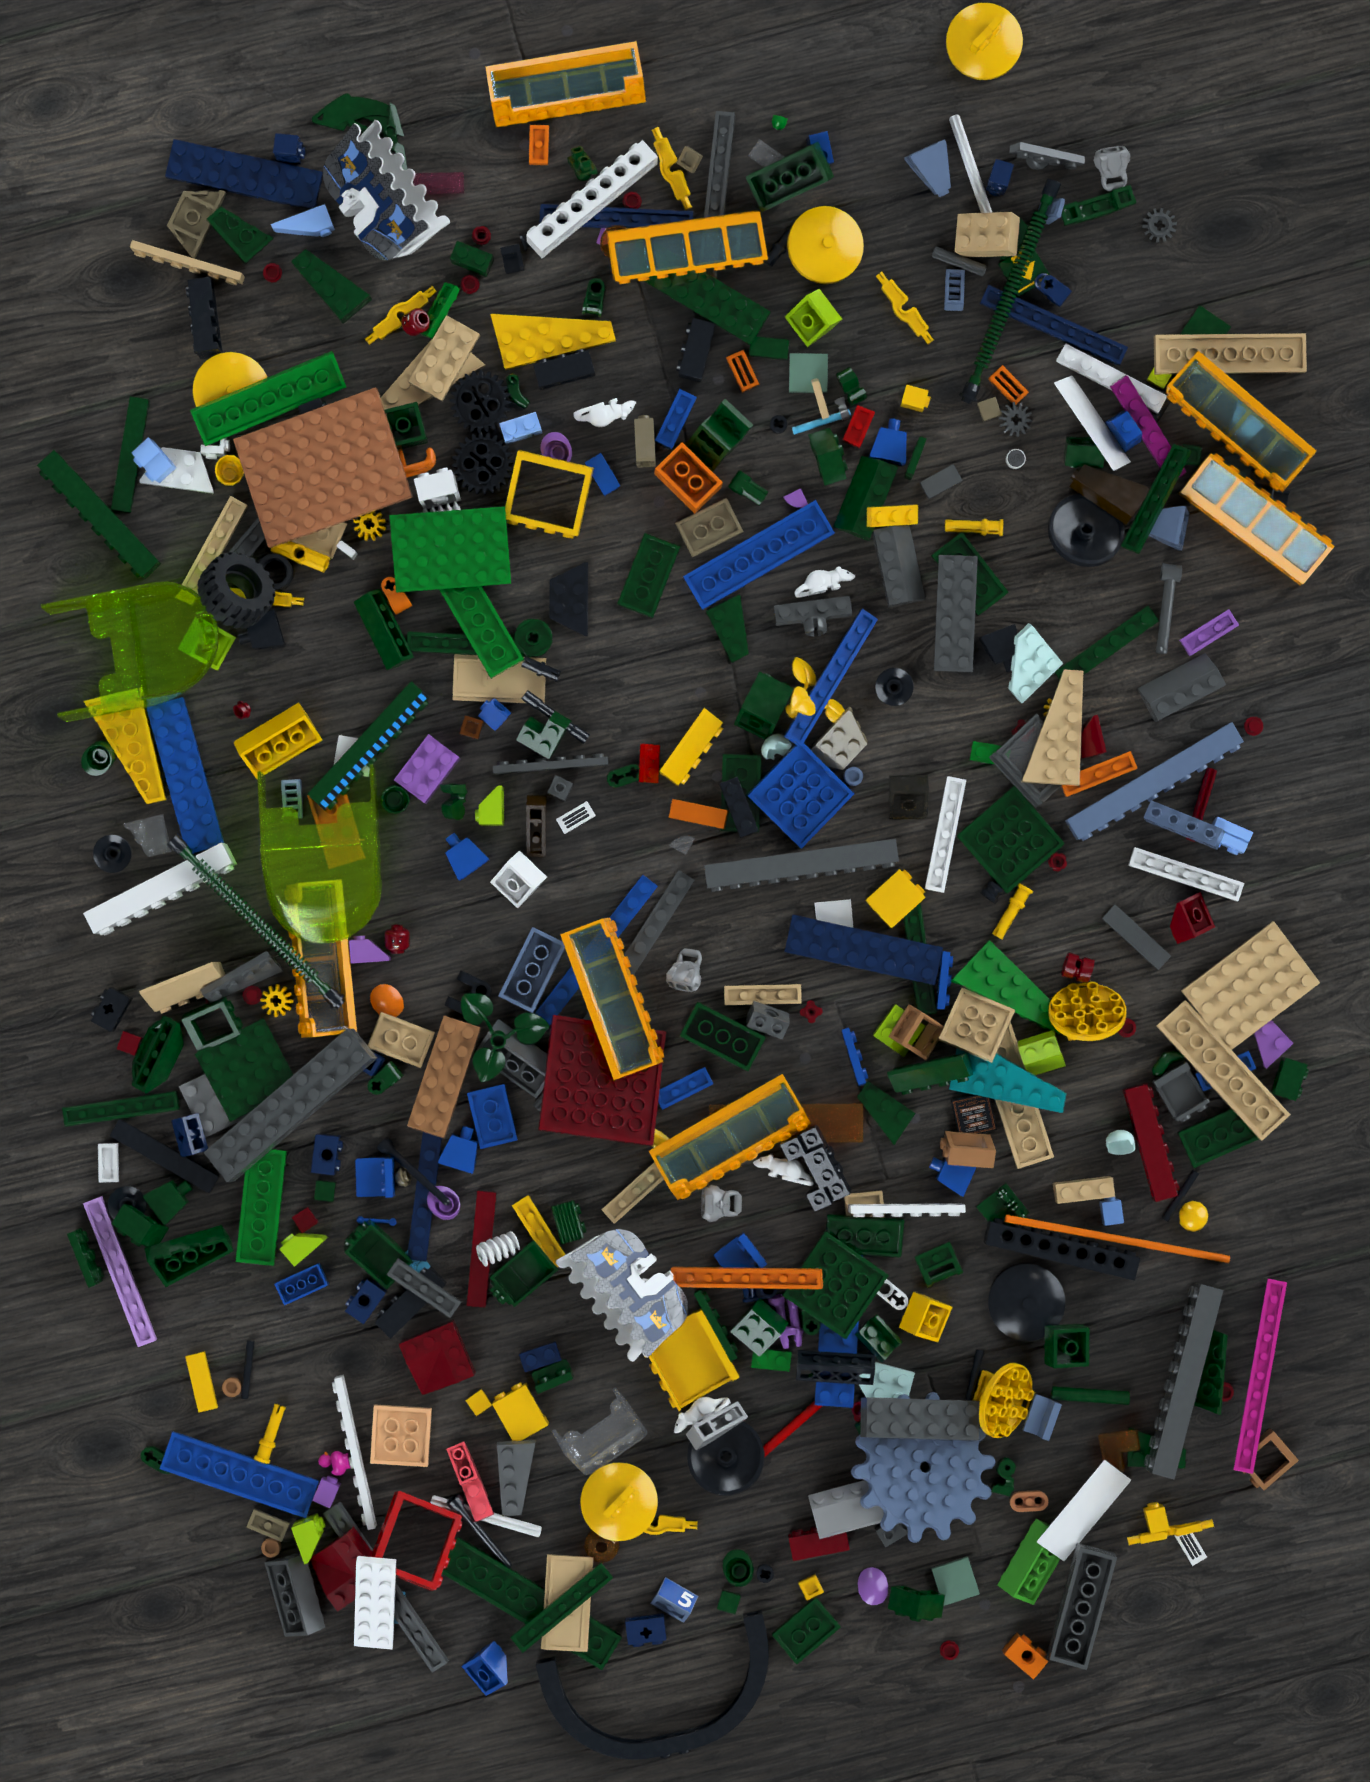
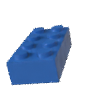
M317 1263L276 1282L274 1285L285 1306L328 1286L329 1282L320 1263Z

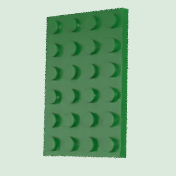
M505 506L389 515L396 593L511 584Z

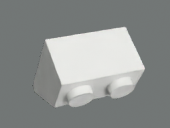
M518 851L502 867L490 883L514 906L519 908L542 884L547 876L523 853Z

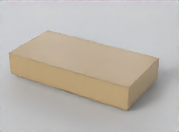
M813 379L811 382L823 420L829 418V413L819 379Z

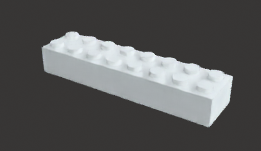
M219 843L195 856L199 861L202 858L204 859L202 864L208 863L206 868L208 866L212 867L209 871L215 870L213 875L216 873L227 874L234 870L233 866L237 865L228 845L225 843ZM186 860L83 914L93 934L105 936L115 931L114 927H123L131 923V918H141L149 913V909L161 908L166 905L165 901H174L182 897V892H191L200 887L199 884L204 882V876L200 878L199 875L201 873L196 874L197 869L193 871L192 868L194 866Z

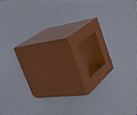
M465 715L460 735L479 739L485 722Z

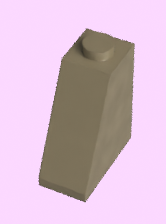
M649 415L638 416V419H634L637 468L656 467L654 420Z

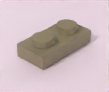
M254 1508L246 1527L282 1542L290 1523Z

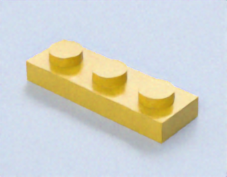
M918 505L867 507V527L918 524Z

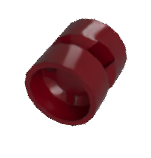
M1068 952L1062 967L1061 976L1070 979L1076 977L1077 981L1087 984L1091 978L1095 960L1087 957L1080 959L1079 955Z

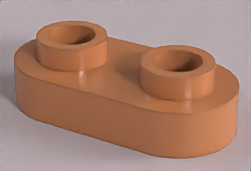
M1039 1490L1017 1491L1010 1496L1009 1503L1016 1512L1042 1511L1048 1506V1497ZM1036 1497L1041 1498L1040 1503H1035ZM1017 1498L1022 1499L1020 1504H1016L1015 1501Z

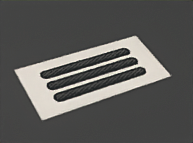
M586 801L557 818L556 821L563 833L566 834L596 815Z
M1193 1533L1182 1536L1174 1535L1192 1566L1207 1558Z

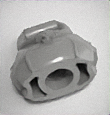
M1125 146L1108 147L1096 151L1093 161L1095 167L1100 171L1103 188L1107 191H1112L1125 187L1127 184L1126 169L1130 162V153ZM1121 176L1123 180L1121 182L1106 184L1107 178H1116Z
M684 948L679 952L677 962L667 972L666 982L669 984V987L686 992H693L699 988L701 984L699 971L702 962V955L699 950ZM683 956L695 957L697 960L695 962L683 961Z
M709 1185L702 1189L701 1216L703 1219L709 1222H716L721 1217H734L742 1212V1195L735 1190L724 1191L714 1185ZM735 1195L734 1212L730 1211V1196Z

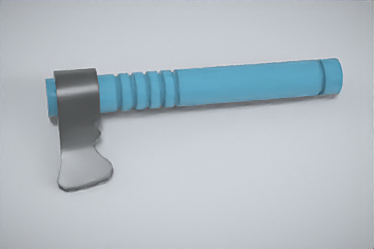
M840 397L835 400V404L839 406L838 413L831 414L829 418L823 420L819 418L796 427L794 426L792 427L793 434L795 435L841 419L842 421L849 419L851 413L846 407L845 398Z

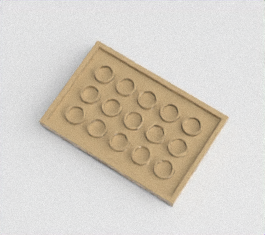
M1272 921L1182 989L1181 992L1208 1026L1232 1050L1320 982L1276 923Z

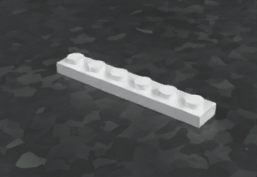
M1066 343L1056 362L1112 390L1110 385L1126 375ZM1128 376L1148 410L1158 414L1167 399V395Z
M947 776L925 884L926 890L944 893L966 780Z
M1136 847L1133 848L1128 866L1234 901H1239L1244 886L1243 882Z
M848 1204V1212L853 1214V1217H865V1213H872V1217H884V1213H891L893 1217H902L903 1213H910V1216L914 1217L922 1216V1213H929V1216H941V1213H948V1216H960V1213H965V1204Z

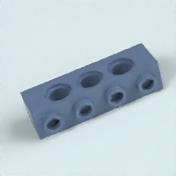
M1152 800L1144 815L1146 822L1218 850L1225 834L1222 828Z

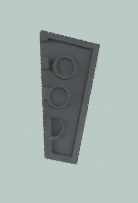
M265 951L202 988L200 991L211 1003L283 972V969L269 952Z
M536 1440L497 1442L502 1516L522 1515Z

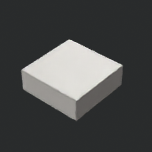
M343 541L337 544V548L353 560L358 555L354 549Z

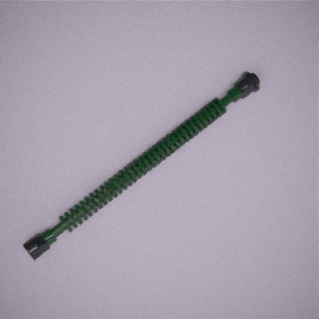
M1046 180L1041 193L1042 198L1039 211H1034L1033 213L1034 216L1031 218L1033 221L1029 223L1031 226H1028V230H1026L1027 235H1024L1026 240H1022L1023 244L1020 245L1021 249L1018 250L1020 254H1017V258L1014 260L1016 263L1012 265L1015 268H1011L1012 272L1009 273L1010 277L1007 278L1009 282L1005 283L1006 286L1003 288L1005 291H1002L1001 294L1003 296L999 298L1002 301H998L999 305L996 306L998 310L994 311L995 314L992 316L994 319L990 321L993 324H989L988 327L991 329L987 328L988 333H985L987 338H983L984 342L981 343L983 347L979 348L982 352L977 353L980 357L976 356L975 359L977 361L973 363L976 365L974 374L970 376L962 393L960 392L959 394L962 397L961 401L972 405V402H977L978 400L976 397L982 380L980 378L983 369H988L989 367L985 364L990 365L989 360H992L990 355H994L993 351L996 350L994 346L998 345L995 341L1000 340L997 336L1001 337L1002 334L1000 332L1004 330L1001 327H1005L1004 323L1007 322L1005 318L1009 317L1006 313L1011 312L1010 309L1013 307L1011 304L1015 302L1012 299H1016L1015 295L1018 294L1017 290L1020 289L1018 285L1021 286V281L1024 279L1022 276L1026 274L1023 271H1027L1028 268L1026 267H1029L1028 262H1031L1029 257H1033L1032 253L1035 252L1033 248L1037 247L1035 243L1039 242L1038 239L1041 237L1039 234H1042L1043 231L1041 229H1044L1043 225L1046 224L1045 220L1048 219V216L1045 215L1048 206H1051L1053 199L1056 198L1061 183L1055 180Z
M178 834L166 844L184 860L187 859L194 866L192 870L197 869L195 873H201L199 877L202 878L204 876V882L208 880L207 885L212 883L210 888L212 889L215 886L216 888L213 891L219 890L217 895L219 896L222 893L223 895L220 898L226 897L224 902L230 901L227 905L231 906L233 904L231 909L237 908L235 913L237 914L240 911L239 916L244 915L242 919L245 920L247 918L246 923L251 922L249 926L252 927L254 925L253 930L258 929L256 933H262L260 937L263 938L265 936L263 940L265 942L269 940L267 942L268 945L273 943L270 947L273 949L276 946L274 951L280 950L278 955L280 956L283 953L281 958L287 957L285 962L287 963L290 960L288 965L294 964L292 969L294 970L297 967L295 972L301 971L299 975H304L303 979H307V983L312 982L318 988V991L323 995L322 997L330 1005V1009L334 1007L338 1009L345 1002L343 1000L345 995L340 994L326 982L323 983L317 977L319 972H314V967L310 969L311 964L306 966L308 962H302L304 958L301 957L299 959L301 955H295L297 951L294 950L292 952L294 948H288L290 944L287 943L285 945L287 941L285 939L281 941L283 937L280 936L278 938L280 935L278 932L274 935L276 930L270 931L272 926L270 925L267 928L269 923L263 924L265 919L263 918L260 921L262 916L256 917L258 912L256 911L253 914L252 912L255 909L249 910L251 905L245 906L248 902L244 901L242 903L244 899L242 897L238 899L240 895L237 894L235 896L237 892L235 890L231 892L233 888L230 887L228 889L229 884L224 885L226 881L223 880L221 882L222 877L217 878L218 873L213 875L215 870L209 871L212 867L208 866L206 868L208 863L202 864L204 859L202 858L199 861Z

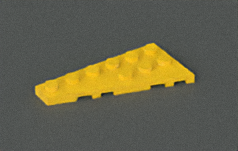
M490 314L505 370L535 363L541 359H550L557 355L569 354L576 350H585L616 341L611 321Z
M141 688L83 701L146 804L165 801V791Z

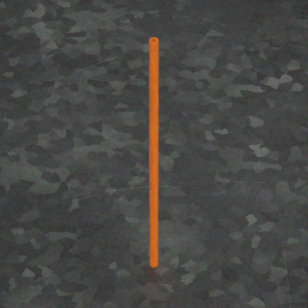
M1012 1215L1005 1216V1222L1218 1262H1230V1256Z

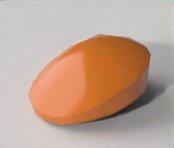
M381 984L372 990L370 1002L379 1015L380 1012L394 1017L400 1015L404 1008V1002L397 989L391 985Z

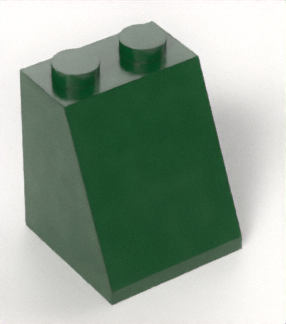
M759 671L734 725L766 740L771 736L794 688L785 682L772 678L769 674Z

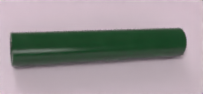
M1052 1386L1051 1399L1129 1405L1130 1392Z

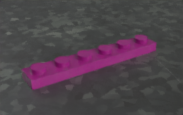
M1125 375L1110 385V388L1124 411L1129 412L1142 431V440L1161 469L1172 447L1128 375ZM1184 468L1180 476L1186 473V470Z

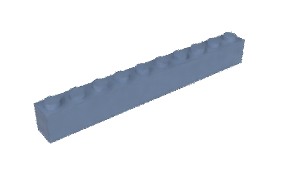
M1233 722L1228 723L1066 819L1065 822L1076 840L1082 839V841H1085L1093 836L1091 832L1098 829L1101 831L1107 828L1109 821L1113 819L1118 821L1125 817L1124 813L1131 809L1133 812L1142 807L1141 802L1154 800L1159 797L1158 792L1162 790L1167 792L1175 787V782L1180 780L1182 783L1191 778L1190 773L1195 770L1199 773L1208 768L1207 763L1212 760L1216 763L1224 758V753L1228 751L1233 753L1240 749L1239 744L1244 741Z

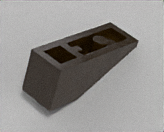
M527 795V857H546L547 796Z

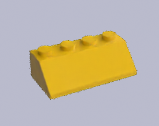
M298 702L233 743L242 760L255 778L259 779L322 741V738Z
M704 708L663 765L660 774L677 786L681 783L684 785L690 777L688 772L691 768L696 769L701 762L699 757L702 752H708L713 745L710 743L714 736L718 738L724 729L721 727L723 722Z

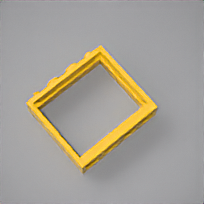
M518 450L505 506L507 523L512 525L523 523L526 524V528L536 530L537 527L544 528L546 533L555 534V532L563 533V537L574 539V536H579L594 468ZM522 460L585 475L573 529L511 514Z

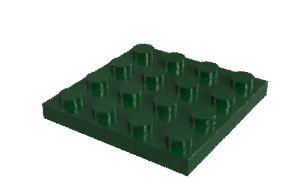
M1015 786L956 836L1006 894L1065 844Z
M264 1018L241 1029L239 1036L195 1053L230 1122L251 1112L293 1076Z
M824 1231L800 1267L822 1269L823 1288L785 1289L782 1296L842 1338L847 1339L889 1275Z

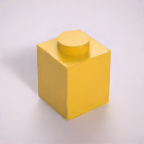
M906 385L900 406L923 412L924 407L928 408L931 397L927 396L928 390Z
M1153 1502L1143 1508L1147 1528L1151 1534L1170 1530L1165 1507L1162 1504Z

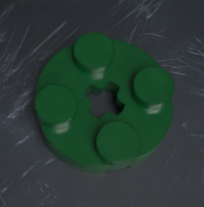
M527 619L518 625L514 641L522 654L528 657H540L552 645V632L545 622L538 619ZM531 633L539 635L536 643L528 641Z

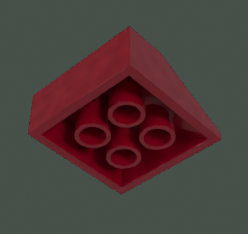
M454 1319L399 1343L406 1364L422 1395L473 1377L476 1373Z
M355 1527L349 1529L310 1559L326 1597L337 1612L355 1600L357 1556L371 1557L372 1550Z

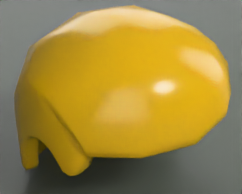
M225 455L219 458L215 465V474L219 482L227 486H233L241 481L244 472L239 458L234 455Z
M1197 1201L1185 1203L1179 1211L1180 1225L1187 1231L1195 1232L1201 1230L1208 1221L1207 1208Z

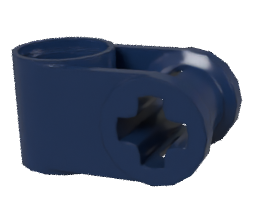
M1040 273L1034 279L1035 287L1058 307L1062 306L1072 292L1066 285L1046 273Z
M742 1288L744 1296L742 1302H753L759 1298H772L776 1295L777 1289H774L772 1293H766L761 1288H750L751 1295H749V1288Z

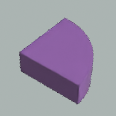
M801 489L783 497L789 505L796 508H803L808 505Z

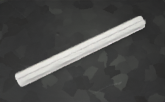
M953 115L949 121L980 212L992 213L960 116Z
M435 1495L432 1497L431 1504L460 1514L458 1511L451 1510L446 1504L449 1499ZM464 1504V1507L472 1515L469 1505ZM497 1513L480 1520L535 1537H539L542 1531L541 1526Z

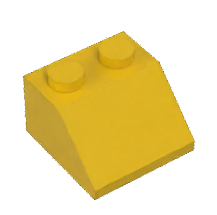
M913 1292L899 1328L915 1336L939 1342L953 1307L928 1296Z

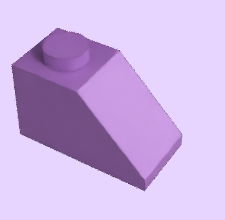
M353 936L354 940L349 941L351 964L391 961V957L372 940L365 939V936Z

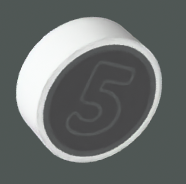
M1019 449L1011 450L1006 456V463L1012 469L1021 468L1026 460L1024 452Z

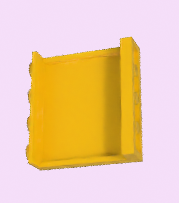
M702 1308L688 1315L684 1323L649 1356L652 1362L649 1364L654 1375L658 1373L661 1379L659 1381L663 1391H668L670 1395L668 1400L673 1409L677 1407L678 1411L727 1382L739 1378L736 1368L729 1360Z

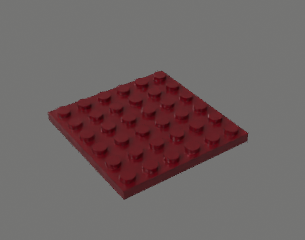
M553 1015L538 1130L653 1146L663 1062L614 1080L592 1020ZM608 1023L613 1036L638 1028ZM655 1030L658 1038L656 1040L657 1046L661 1047L664 1053L666 1031ZM645 1031L615 1042L625 1070L651 1061L648 1052L650 1045Z

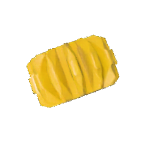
M373 511L370 514L359 516L360 520L354 519V523L359 524L354 527L355 531H360L358 533L359 538L365 534V541H368L370 536L373 541H376V534L379 537L383 536L379 530H386V527L382 526V524L386 523V520L380 519L382 517L381 512L376 514V511ZM369 521H372L374 527H371V529H368L366 523H369Z
M279 984L275 986V990L272 986H269L268 990L270 993L263 991V995L267 996V998L260 999L261 1002H266L262 1009L269 1007L268 1015L274 1010V1017H278L279 1011L282 1016L286 1015L284 1008L288 1011L292 1009L287 1003H294V1000H288L287 998L292 996V993L285 994L287 987H283L280 991ZM276 995L278 999H281V1003H278L279 1006H276V1003L273 1002V998H276Z

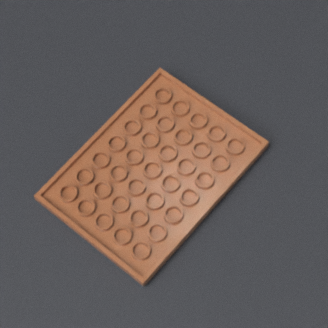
M376 387L233 439L268 548L279 546L413 497Z

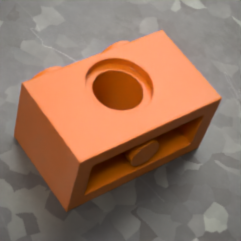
M1016 1633L1002 1651L1006 1657L1034 1680L1048 1663L1045 1657L1047 1654L1040 1647L1035 1648L1032 1646V1641L1025 1634L1021 1636ZM1024 1651H1031L1029 1658H1022Z

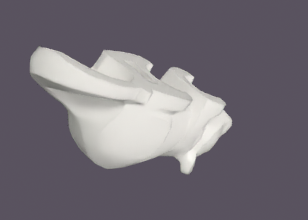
M615 398L608 402L609 405H604V402L575 411L573 414L577 421H588L596 427H605L615 419L622 418L625 420L627 415L633 410L636 402L629 400L623 404H617L618 400Z
M840 566L832 571L815 570L807 576L804 584L800 585L794 593L796 598L824 593L829 587H831L832 591L838 590L841 587L838 584L839 582L851 581L855 578V575L848 570L842 569Z
M769 1154L753 1162L758 1168L770 1169L771 1172H769L768 1176L777 1177L778 1174L782 1175L783 1180L808 1186L814 1185V1179L804 1171L802 1164L796 1159L788 1161L787 1158H774L772 1154Z
M698 1398L689 1410L678 1414L674 1433L682 1432L687 1425L692 1424L693 1426L702 1419L704 1420L719 1412L731 1403L729 1398Z

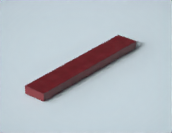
M477 1190L467 1306L486 1308L490 1261L487 1260L488 1266L486 1267L482 1264L478 1257L476 1246L481 1242L486 1243L488 1239L492 1240L497 1192Z

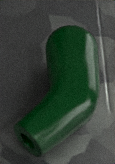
M510 374L506 378V384L509 387L508 393L511 394L509 398L523 409H526L530 401L520 392L518 376Z
M1179 1051L1163 1053L1152 1067L1153 1076L1161 1077L1170 1064L1183 1061L1184 1056Z

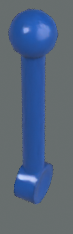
M359 1216L356 1219L357 1223L361 1224L363 1221L367 1222L369 1220L368 1218H363L362 1216ZM395 1218L390 1220L371 1219L374 1223H386L391 1226L397 1223Z

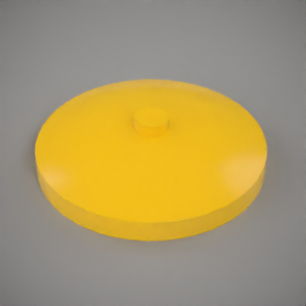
M819 206L807 210L794 222L788 235L787 249L793 266L803 277L815 283L832 284L845 279L857 268L863 255L864 244L859 226L849 214L835 207Z
M236 352L217 354L206 360L195 375L192 390L196 407L263 380L267 378V375L255 360L244 354Z

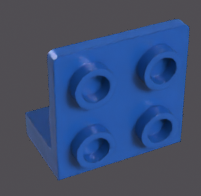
M393 1157L357 1158L355 1160L357 1197L385 1196V1198L395 1196Z
M744 1232L714 1254L715 1259L722 1267L763 1268L767 1265L766 1260Z

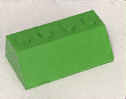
M1035 1519L1034 1523L1031 1524L1027 1535L1021 1541L1019 1549L1010 1560L1009 1566L1005 1573L1002 1574L997 1585L1012 1597L1032 1605L1035 1604L1060 1561V1558L1037 1543L1038 1539L1050 1526L1038 1519Z

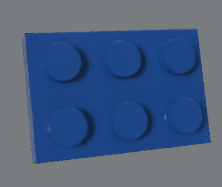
M505 1084L467 1093L480 1149L518 1140Z

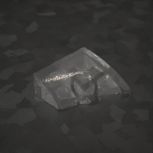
M163 815L124 823V827L132 832L135 836L134 840L143 847V851L148 857L172 852L166 845L169 842Z

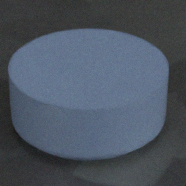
M850 767L844 772L846 784L857 786L861 783L863 773L859 768Z

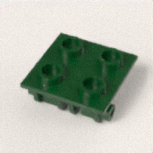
M1007 1183L976 1206L987 1221H994V1218L1005 1220L1006 1215L1026 1218V1215L1030 1213Z

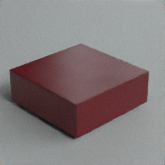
M123 1031L117 1049L135 1056L142 1037Z
M309 1206L292 1217L301 1233L319 1223Z

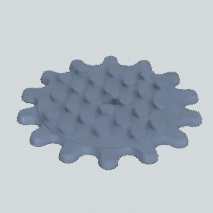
M930 1392L926 1395L925 1399L940 1400V1397L937 1393ZM906 1394L898 1396L900 1399H910ZM979 1426V1440L865 1438L860 1437V1435L857 1436L855 1443L858 1448L865 1451L866 1461L855 1465L851 1470V1474L855 1479L867 1481L869 1485L868 1492L860 1499L861 1506L865 1509L874 1506L882 1508L884 1515L880 1526L884 1531H891L899 1523L905 1524L908 1529V1539L913 1543L921 1540L922 1533L926 1528L934 1529L940 1540L949 1539L951 1536V1521L960 1519L967 1525L973 1524L976 1520V1515L971 1509L972 1500L975 1498L986 1500L992 1494L991 1488L982 1482L981 1474L985 1470L992 1469L996 1461L993 1456L984 1455L978 1449L980 1441L987 1434ZM924 1461L930 1467L925 1473L920 1469V1464Z

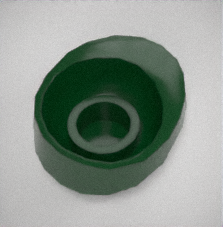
M97 741L91 744L83 753L81 760L82 768L90 775H102L112 767L115 761V752L109 743Z
M740 1549L731 1550L726 1554L722 1566L727 1581L736 1587L746 1586L753 1578L754 1573L750 1556Z

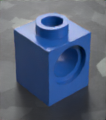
M494 698L490 702L486 700L479 708L482 711L478 716L496 731L511 715V712Z

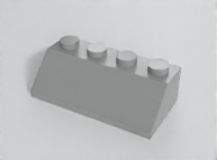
M863 1480L808 1495L819 1539L881 1522L884 1515L881 1507L874 1506L865 1509L860 1504L861 1497L869 1489L867 1481Z

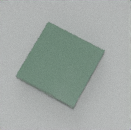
M790 353L789 393H814L811 380L816 378L819 379L822 392L827 393L828 354Z
M968 1556L931 1568L939 1593L945 1595L944 1606L980 1594Z

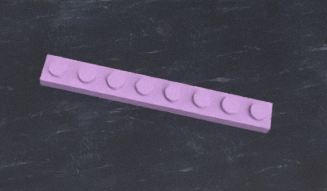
M103 1196L83 1203L137 1346L140 1347L156 1341L157 1337L114 1225L111 1224L112 1220Z

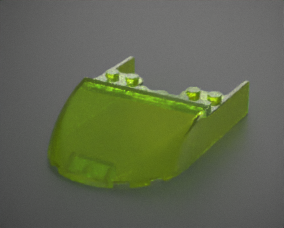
M152 582L42 604L41 608L49 614L86 608L91 634L97 639L108 637L111 639L116 674L106 675L99 681L101 705L57 713L58 717L66 722L136 708L144 709L171 700L197 684L212 666L219 644L217 621L211 613H207L205 605L202 606L201 597H199L198 593L189 587L174 582Z
M369 764L371 800L369 802L342 804L337 810V823L299 825L298 813L291 807L266 808L265 776L262 771H257L260 853L268 904L280 925L289 933L302 940L313 943H334L347 939L371 920L379 905L382 877L376 769L373 764Z

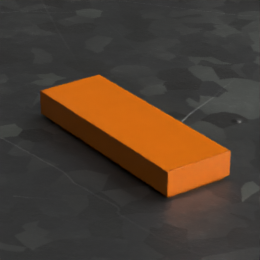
M672 799L669 818L725 829L729 810Z

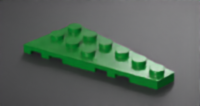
M990 940L951 980V982L959 984L969 991L1014 1009L1015 1013L1020 1017L1036 1023L1047 1031L1054 1030L1056 1035L1060 1034L1049 1019V1004L1051 1000Z

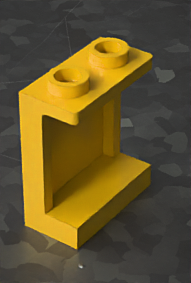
M898 869L874 893L865 899L868 905L890 929L926 898L923 895L925 893L923 888L919 884L914 885L910 881L912 877L905 869L903 871Z
M519 1382L512 1386V1391L507 1394L501 1392L494 1397L495 1400L492 1402L512 1441H522L549 1424L546 1416L542 1414L532 1396L528 1384L524 1383L522 1385Z

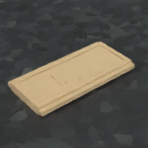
M454 654L453 701L485 702L488 700L490 702L495 698L499 702L526 703L521 698L529 690L545 703L546 677L542 675L539 677L536 675L537 673L522 668V661L491 679L477 655ZM529 657L540 663L542 661L546 663V658Z
M547 1554L544 1609L593 1569V1557ZM591 1597L542 1637L541 1649L587 1652Z

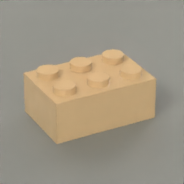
M1012 212L958 214L955 252L963 257L1017 256L1020 217Z

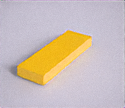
M205 1351L186 1355L185 1358L198 1413L218 1408Z

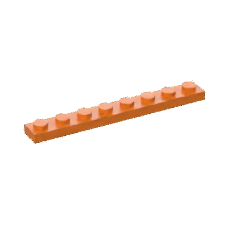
M671 1268L673 1280L679 1287L823 1288L822 1269Z

